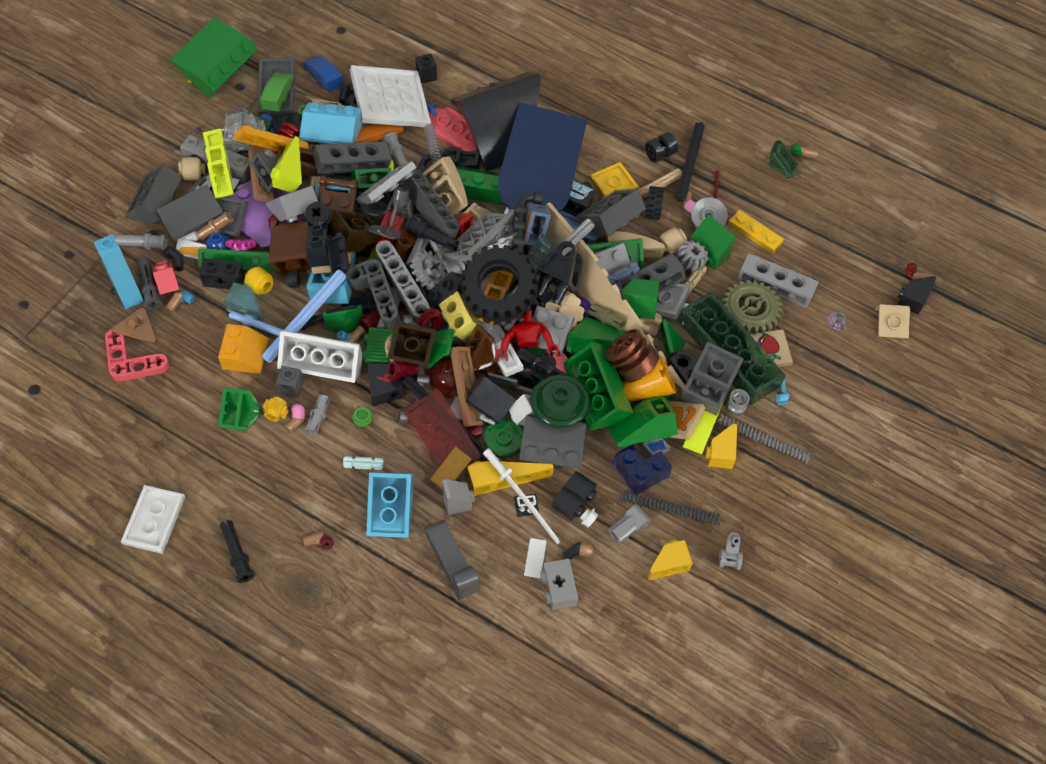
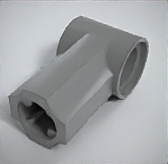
M636 504L624 514L622 519L611 526L608 532L615 542L621 544L636 531L640 532L650 524L651 518Z

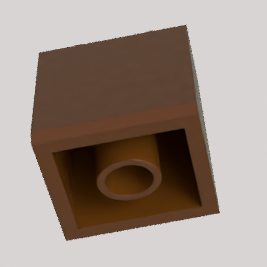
M301 220L293 224L280 223L277 226L271 227L269 263L279 275H287L289 271L306 272V270L312 268L310 267L306 252L308 226H311L308 221Z

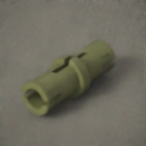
M596 304L590 306L595 311L589 310L588 314L601 320V323L609 324L620 331L625 328V326L619 323L626 324V319Z

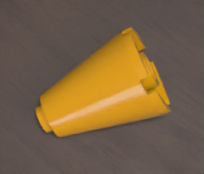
M661 356L655 367L644 377L634 382L624 381L622 383L629 402L677 393L674 380L672 381L669 374L670 370Z

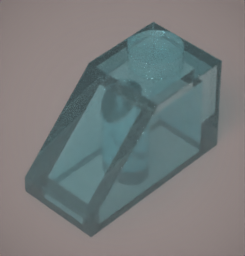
M233 283L224 299L226 310L228 312L235 311L243 315L248 314L254 316L256 320L263 322L262 311L252 288L245 284Z

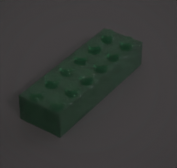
M712 291L681 310L678 322L703 350L707 342H710L743 358V362L732 384L736 389H742L748 393L750 405L781 387L786 376L784 372Z

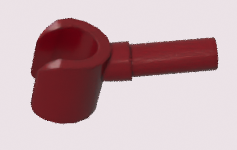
M478 425L474 428L465 427L476 439L483 436L481 434L482 429Z

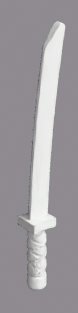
M490 448L484 451L485 457L501 474V481L507 480L558 545L560 541L510 477L512 470L510 468L507 470Z

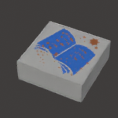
M663 438L654 439L642 444V448L654 461L662 457L671 448Z

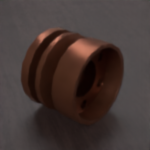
M631 329L617 337L605 352V357L611 361L614 367H618V372L627 382H634L644 377L655 367L659 360V354L650 344H646V338L642 336L638 329Z

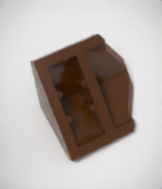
M476 324L464 346L470 348L473 371L490 367L496 361L494 337L480 324Z

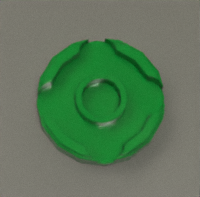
M502 419L498 424H490L484 434V444L487 449L490 448L496 457L509 458L515 456L521 451L522 428L516 425L514 421L510 422L506 421V419Z

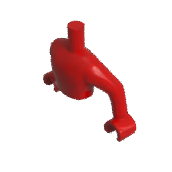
M529 311L528 314L524 312V322L513 325L506 332L501 348L495 352V357L498 362L501 355H505L506 361L509 360L507 350L514 337L517 338L519 347L539 346L541 334L548 346L547 353L549 357H551L553 350H556L559 357L560 350L554 344L545 324L532 321V311Z

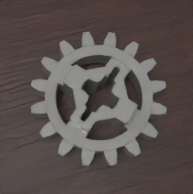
M423 250L414 255V258L411 259L413 264L410 267L414 269L412 274L416 275V281L421 282V286H426L429 291L448 274L444 272L446 267L442 266L443 261L438 260L437 255L432 256L431 251L427 253L426 250Z

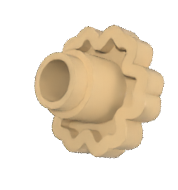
M573 293L564 297L561 306L552 302L545 304L546 309L574 317L575 320L571 329L577 326V322L583 320L584 309L579 306L581 300Z

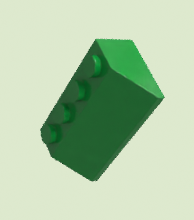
M461 166L456 167L467 199L505 205L498 193L500 173Z
M593 341L564 362L568 375L582 382L589 391L591 404L589 412L584 418L590 431L619 424L634 414L616 368L605 357L607 346Z

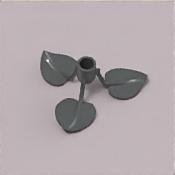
M402 187L394 189L387 208L371 203L368 205L366 203L361 204V211L373 216H385L387 210L390 211L393 204L394 208L389 226L386 228L379 225H371L368 229L373 234L389 239H398L401 235L399 231L391 229L397 209H404V206H406L408 218L414 216L422 223L426 222L423 216L411 214L410 200H408L409 190Z

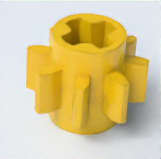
M273 397L270 400L266 399L262 406L264 408L263 412H265L264 416L274 422L281 418L285 419L289 412L286 401L279 397Z

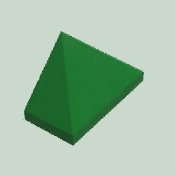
M662 319L660 333L667 362H669V359L677 355L686 343L666 319Z

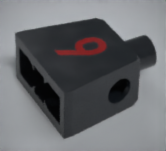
M368 363L372 406L404 397L403 387L405 385L402 381L405 377L399 379L391 377L388 372L389 364Z

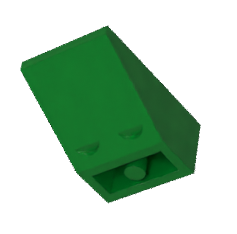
M664 396L643 400L632 408L634 414L619 424L608 426V430L618 447H629L640 442L648 443L654 439H666L678 434L676 413Z

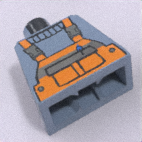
M528 203L525 217V245L543 246L551 217L547 206Z

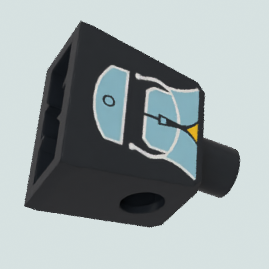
M573 180L568 203L562 211L577 217V215L592 205L595 193L591 183L587 181L580 183Z

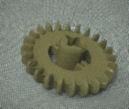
M746 280V283L739 281L738 284L733 283L723 293L720 301L722 305L720 310L724 311L723 318L728 317L727 324L734 321L733 329L740 325L739 332L746 328L748 335L751 329H753L754 334L757 335L760 329L761 333L764 334L766 328L768 331H771L772 326L776 327L781 320L783 313V304L779 302L781 298L775 296L776 291H770L771 287H765L763 282L758 284L757 280H754L753 283L750 280ZM749 296L745 299L743 307L740 308L739 300L742 297ZM765 304V312L757 316L761 305Z

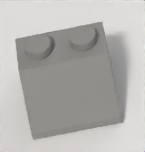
M310 186L266 203V206L280 222L287 220L289 223L298 220V215L304 214L305 217L308 205L318 200L313 187Z

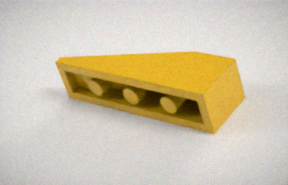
M476 461L467 466V475L474 496L511 487L506 479L501 481V474L490 461ZM501 462L507 470L509 468L512 470L510 477L517 485L553 476V464Z

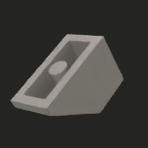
M448 479L442 480L443 499L448 516L472 510V502H475L473 490L468 489L467 483Z

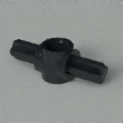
M521 347L517 352L518 357L532 365V373L539 379L549 375H567L556 368L555 358L552 355L549 357L548 353H540L537 356L524 347Z

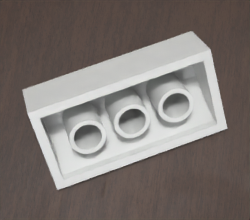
M281 330L277 369H281V366L301 369V372L304 374L355 383L361 375V347L357 343Z

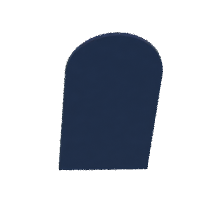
M519 102L498 179V193L507 208L510 210L514 209L515 205H519V201L524 195L534 194L535 191L543 192L541 205L546 206L550 202L559 213L565 208L573 184L587 124L586 119Z

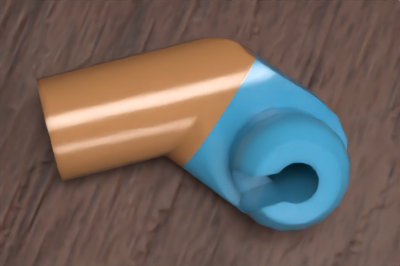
M189 291L177 292L172 296L166 308L175 312L180 303L187 302L191 304L195 297Z
M358 326L352 333H346L343 330L339 331L336 338L340 341L356 343L366 331L361 326Z

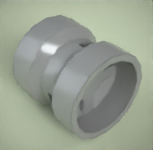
M736 389L731 392L726 405L729 413L738 416L745 412L750 400L746 391Z

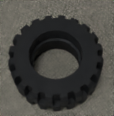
M493 245V249L488 250L487 247L481 249L482 253L478 254L475 252L472 255V261L467 260L465 270H462L461 289L468 309L473 311L474 316L478 319L482 317L483 322L490 323V321H494L495 325H501V321H506V324H510L514 318L517 320L523 318L522 314L524 312L528 314L531 310V304L535 303L536 294H538L537 274L535 273L533 263H530L529 257L526 254L522 256L521 251L517 248L512 251L508 245H504V248H499V245ZM494 271H507L516 276L518 288L510 297L495 300L482 293L481 283L488 274Z

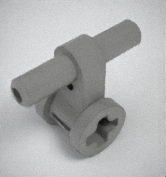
M737 532L727 533L725 549H720L718 567L729 566L735 567V570H741L743 551H739L740 535Z

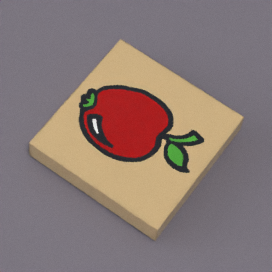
M783 329L766 331L764 334L759 332L757 335L754 333L746 334L745 339L754 370L792 365L793 360Z

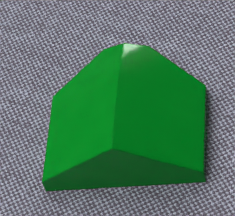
M633 278L623 288L621 299L627 300L638 318L655 320L659 281Z
M358 305L355 309L329 314L323 312L325 329L335 333L341 330L351 333L360 326L359 321L363 316L361 305Z
M454 329L436 331L429 358V368H435L439 359L444 355L448 356L450 354Z
M223 387L218 427L246 431L259 417L260 405L250 390Z

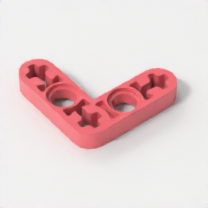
M112 329L105 334L109 373L115 381H126L162 374L168 370L169 362L164 354H153L128 359L124 335L115 333ZM114 336H118L116 338L118 345H115L113 342ZM114 352H122L119 358L112 357ZM158 361H162L161 366H157ZM138 364L145 365L141 371H135L134 367Z

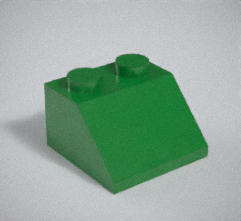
M708 214L692 234L690 240L705 246L704 250L709 252L705 265L716 270L730 259L736 236Z

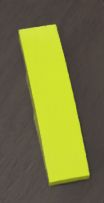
M221 128L203 132L208 160L207 165L215 199L234 195L223 132Z
M720 409L717 415L704 410L690 439L685 440L684 448L702 455Z

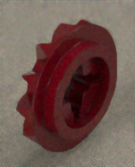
M433 307L431 309L425 308L424 313H419L420 318L415 320L417 325L435 328L439 331L443 324V315ZM428 319H429V322H430L431 326H430V325H427V323H426V321H427Z

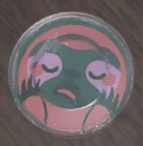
M834 311L830 313L827 324L832 330L840 331L845 328L847 317L842 312Z

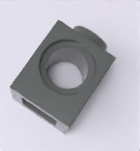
M281 366L276 381L279 394L298 398L304 382L301 369Z

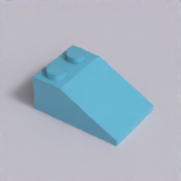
M356 252L352 253L351 267L355 265ZM311 271L307 283L310 300L334 273L313 274ZM347 277L323 304L349 303L352 286Z
M369 473L366 536L409 538L414 474Z

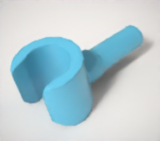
M781 380V393L776 394V402L778 405H785L788 403L789 393L786 391L785 380Z

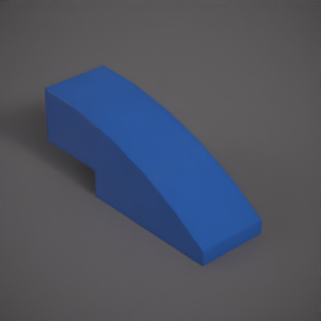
M317 55L303 62L319 85H323L328 92L343 86L341 73L322 56Z

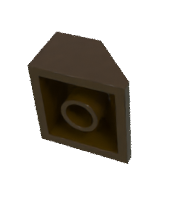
M334 211L328 226L331 236L335 237V234L339 232L345 236L347 249L343 250L344 252H360L382 237L381 235L369 232V226L375 225V223L365 213Z
M396 321L388 347V359L428 366L437 329Z

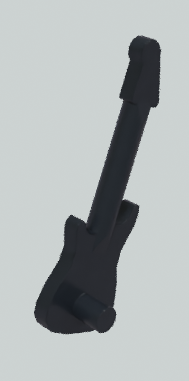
M368 289L359 297L350 299L348 304H340L341 307L326 313L355 309L358 305H361L362 312L375 311L378 308L372 290ZM323 313L313 315L300 330H305L324 321Z

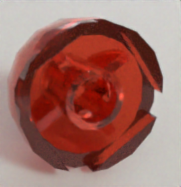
M450 357L436 362L430 373V384L433 387V391L445 398H453L454 395H458L452 359Z

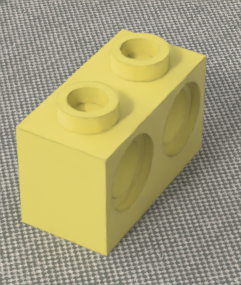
M458 291L439 304L443 319L449 324L448 329L452 328L455 330L453 337L465 340L471 335L476 324H480L478 320L474 319L473 311L468 309L463 295Z

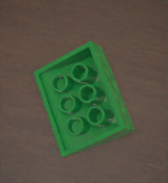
M214 17L169 61L209 99L259 48L247 36Z

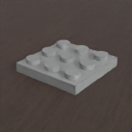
M411 161L396 167L356 198L359 204L366 203V205L373 202L376 203L384 197L382 193L392 191L399 185L398 181L401 182L414 174L412 170L416 166Z

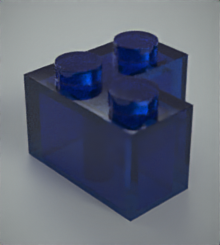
M633 444L617 452L613 465L632 492L635 493V496L669 478L672 470V465L661 451L643 460Z

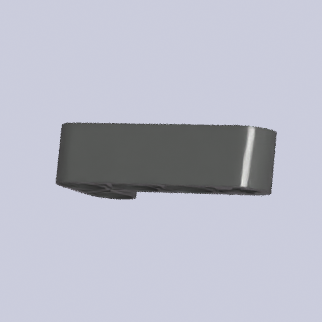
M371 259L350 267L346 272V277L354 290H362L371 287L384 325L387 329L393 330L396 321L402 322L380 261Z
M445 520L424 528L426 537L457 598L461 600L478 592V576L474 568L468 566Z

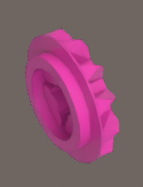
M229 239L226 241V247H230V250H252L253 247L257 246L256 241L253 239Z

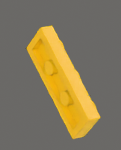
M740 209L728 222L730 227L771 254L784 241V238Z

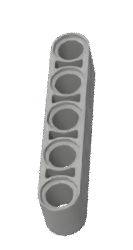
M380 241L376 245L377 259L380 261L386 275L415 321L420 318L419 311H425V308L430 309L429 304L394 246L389 241ZM410 296L416 297L414 299H409Z

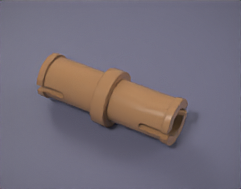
M226 211L216 219L209 220L207 225L196 231L197 236L204 241L212 233L221 232L223 227L234 221L232 215Z

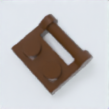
M321 175L318 202L326 204L333 211L354 212L359 181L353 179L351 181L340 180ZM327 185L350 188V194L326 190Z

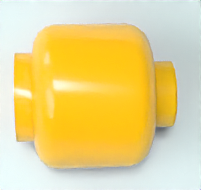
M254 267L246 272L244 284L255 294L263 295L272 289L273 277L263 268Z

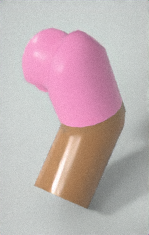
M688 191L686 200L683 201V208L691 213L696 202L692 200L693 194Z
M294 404L291 407L292 419L284 425L289 433L305 421V409L300 404Z

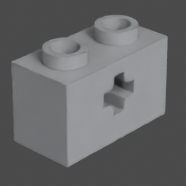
M564 559L544 563L540 576L542 584L546 583L545 600L547 604L551 605V610L577 606L578 594L570 560Z

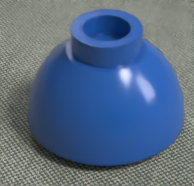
M218 232L212 233L205 243L207 248L230 249V247H226V241L229 238Z

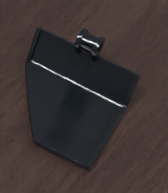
M526 72L497 83H490L485 87H478L475 91L450 99L451 104L461 108L486 171L503 164L519 102L537 106L541 77L538 73Z

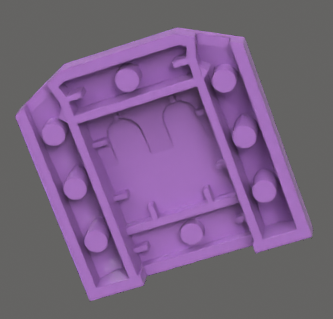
M250 180L228 198L245 200L249 203L240 233L247 239L255 240L260 250L267 251V248L270 247L271 228L269 227L268 218L273 213L266 206L267 202L254 200L252 181ZM284 190L274 191V199L291 192ZM304 214L298 215V220L289 223L287 220L281 221L279 224H293L301 220L307 221V219L304 217Z

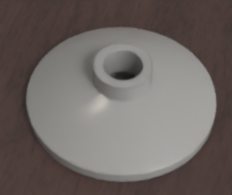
M711 197L698 200L691 211V219L696 228H698L708 214L723 226L728 218L725 205L720 200Z

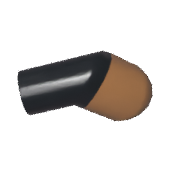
M577 542L564 551L563 555L569 560L575 556L591 557L594 554V547L589 543Z

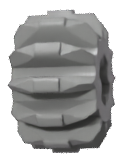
M693 240L683 242L679 246L676 258L685 267V270L689 269L691 272H694L704 267L707 263L709 252L705 251V246H701L699 242L695 243Z

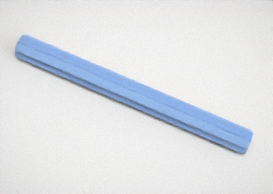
M337 270L284 330L298 333L345 280L346 275L341 270ZM280 335L262 354L263 359L269 363L279 353Z

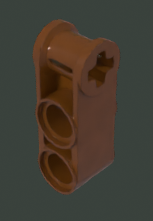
M405 217L399 229L401 233L400 238L395 239L393 244L402 261L406 259L409 250H411L418 236L413 232L408 233L405 231L407 217Z

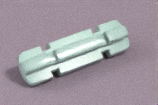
M345 456L343 466L344 468L355 467V469L371 470L374 468V470H383L384 460L383 458L372 459V457L356 456L353 458V456Z

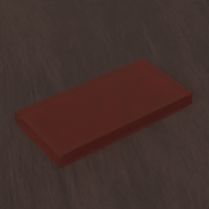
M438 388L404 410L439 467L455 446L473 459L469 465L482 457Z

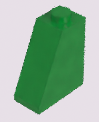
M585 317L568 334L566 351L577 353L592 341L606 345L608 348L617 337L627 331H620L611 325Z

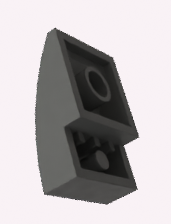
M707 342L680 399L688 403L703 404L706 408L705 411L717 415L743 362V358Z

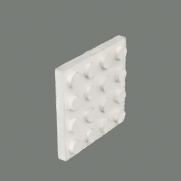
M351 65L350 74L357 106L361 109V123L424 127L426 124L431 123L418 71Z

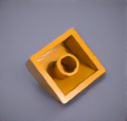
M227 324L218 356L222 370L261 374L264 364L262 354L268 348L269 338L247 326Z

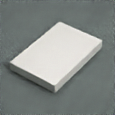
M144 485L121 539L122 545L163 554L185 500V495Z

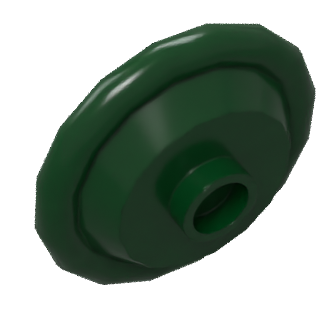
M564 374L549 375L541 379L533 388L530 397L531 408L536 417L546 425L556 428L572 427L581 422L588 414L591 404L589 391L584 384L576 378Z

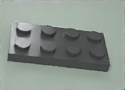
M294 58L259 59L258 116L267 113L271 116L294 113ZM276 72L294 75L285 103H282L279 112L262 109L260 102L266 84Z

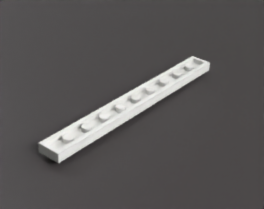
M429 240V244L438 256V260L443 261L442 266L446 267L445 272L449 274L452 271L462 274V270H465L463 261L443 259L442 253L447 248ZM479 321L480 325L494 337L496 351L500 349L505 335L500 325H490ZM509 344L507 350L509 360H505V355L499 357V362L496 359L505 377L523 370V364L511 344Z

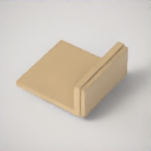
M881 304L876 306L875 311H879L878 337L909 338V306Z

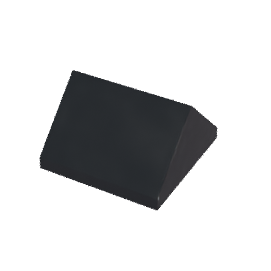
M481 372L477 374L466 399L468 404L496 424L500 423L516 401L509 392Z

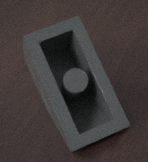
M258 151L250 161V165L268 193L281 190L272 186L270 176L278 160Z

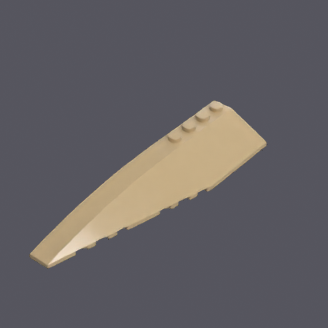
M550 202L546 206L551 213L542 246L546 250L545 257L574 231ZM581 239L575 245L577 253L583 259L578 292L575 296L585 298L590 304H596L605 310L609 309L615 315L626 319V324L619 323L625 326L623 330L638 329L642 336L646 338V344H650L655 349L652 343L654 340L651 335L644 333L642 330L644 325L626 299H621L620 290L616 284L611 285L607 277L609 274L605 268L600 269L596 263L599 259ZM656 350V352L659 354V357L661 356L666 362L665 356L662 353V351ZM669 365V374L672 381L674 380L677 393L674 394L680 398L685 385L673 367Z

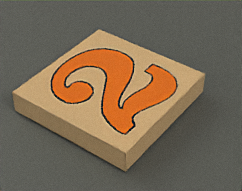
M670 401L669 404L676 413L678 434L669 438L689 440L706 408L700 403Z

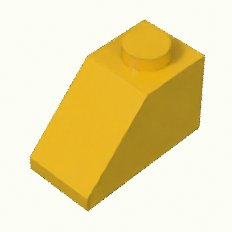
M737 424L729 426L712 439L709 447H706L705 458L708 459V466L733 468L736 461Z
M671 540L663 546L650 569L649 580L690 571L693 563L685 540Z

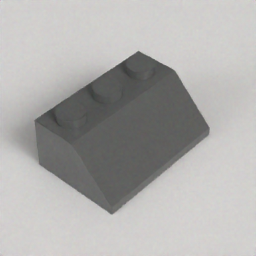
M165 164L145 174L124 217L148 224L162 221L156 209L173 201L172 196L179 189V181L182 176Z
M638 189L614 190L577 215V218L581 223L587 218L590 219L595 225L591 231L596 236L609 237L618 228L626 226L629 220L639 217L646 207Z
M526 415L519 460L581 468L586 423L579 422L572 427L556 428L546 425L536 416Z

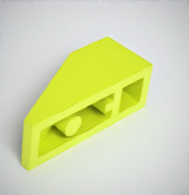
M295 137L287 145L270 175L274 188L291 193L302 184L298 137Z

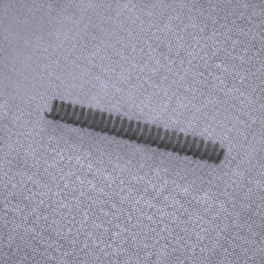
M627 491L624 494L621 492V502L624 499L625 503L628 500L629 504L632 501L633 505L635 502L639 505L641 501V507L644 505L646 508L649 503V509L653 504V510L657 505V511H659L661 506V512H663L665 507V513H667L669 508V514H671L673 509V515L677 511V516L681 512V517L685 513V518L689 514V519L693 515V520L696 519L698 514V521L702 515V522L706 516V523L710 517V524H712L714 518V525H716L718 519V526H720V514L716 516V513L712 515V512L708 514V511L704 513L703 510L700 512L699 509L696 511L695 508L692 510L691 507L688 509L687 506L671 504V502L667 505V501L663 504V500L659 503V499L655 502V498L651 501V497L647 500V496L643 499V495L639 498V494L635 497V493L631 496V492L628 495Z

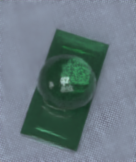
M781 140L775 141L768 163L772 169H781L787 178H792L798 163Z

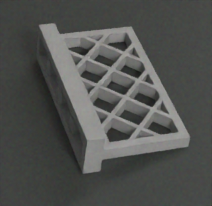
M511 209L507 214L485 212L457 239L459 245L455 244L458 249L454 253L449 249L442 253L443 259L467 262V260L472 261V255L475 252L480 254L482 253V248H489L490 245L497 243L499 239L515 234L516 232H512L514 220L518 221V217L513 216L514 209Z

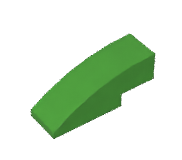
M276 72L270 78L260 98L262 109L280 111L282 103H285L294 75Z

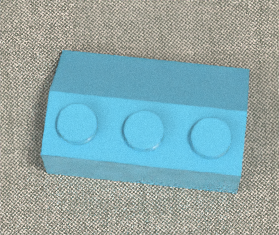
M317 102L308 103L302 114L299 138L301 141L329 144L354 143L362 128L361 109L353 106L326 105Z

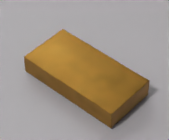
M455 446L430 480L442 488V480L456 481L473 459Z

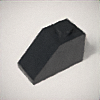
M930 276L910 281L906 288H901L897 296L900 298L897 306H909L911 312L919 315L937 277Z

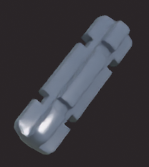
M636 262L628 264V267L624 266L607 277L611 285H613L615 282L631 276V273L635 274L640 268Z

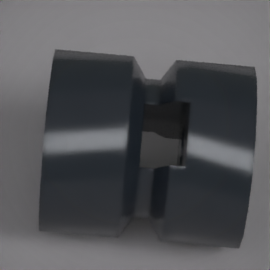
M666 132L657 138L647 141L645 143V151L650 161L657 163L665 159V157L676 154L678 152V144L675 137L670 132Z

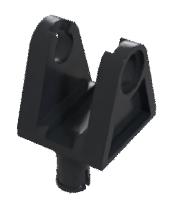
M561 242L536 267L541 277L538 282V294L536 295L544 298L551 284L557 286L549 300L554 304L557 303L558 306H561L567 292L574 295L578 292L583 259L577 253V249L572 242ZM565 248H572L571 252H568L565 256L562 255V251Z

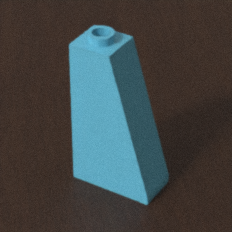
M111 234L93 242L125 309L127 310L144 302L114 236Z

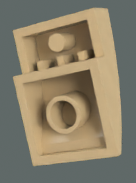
M450 156L442 157L423 172V175L453 216L468 206L463 183Z

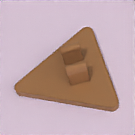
M140 308L112 327V331L118 334L151 343L156 341L145 308Z

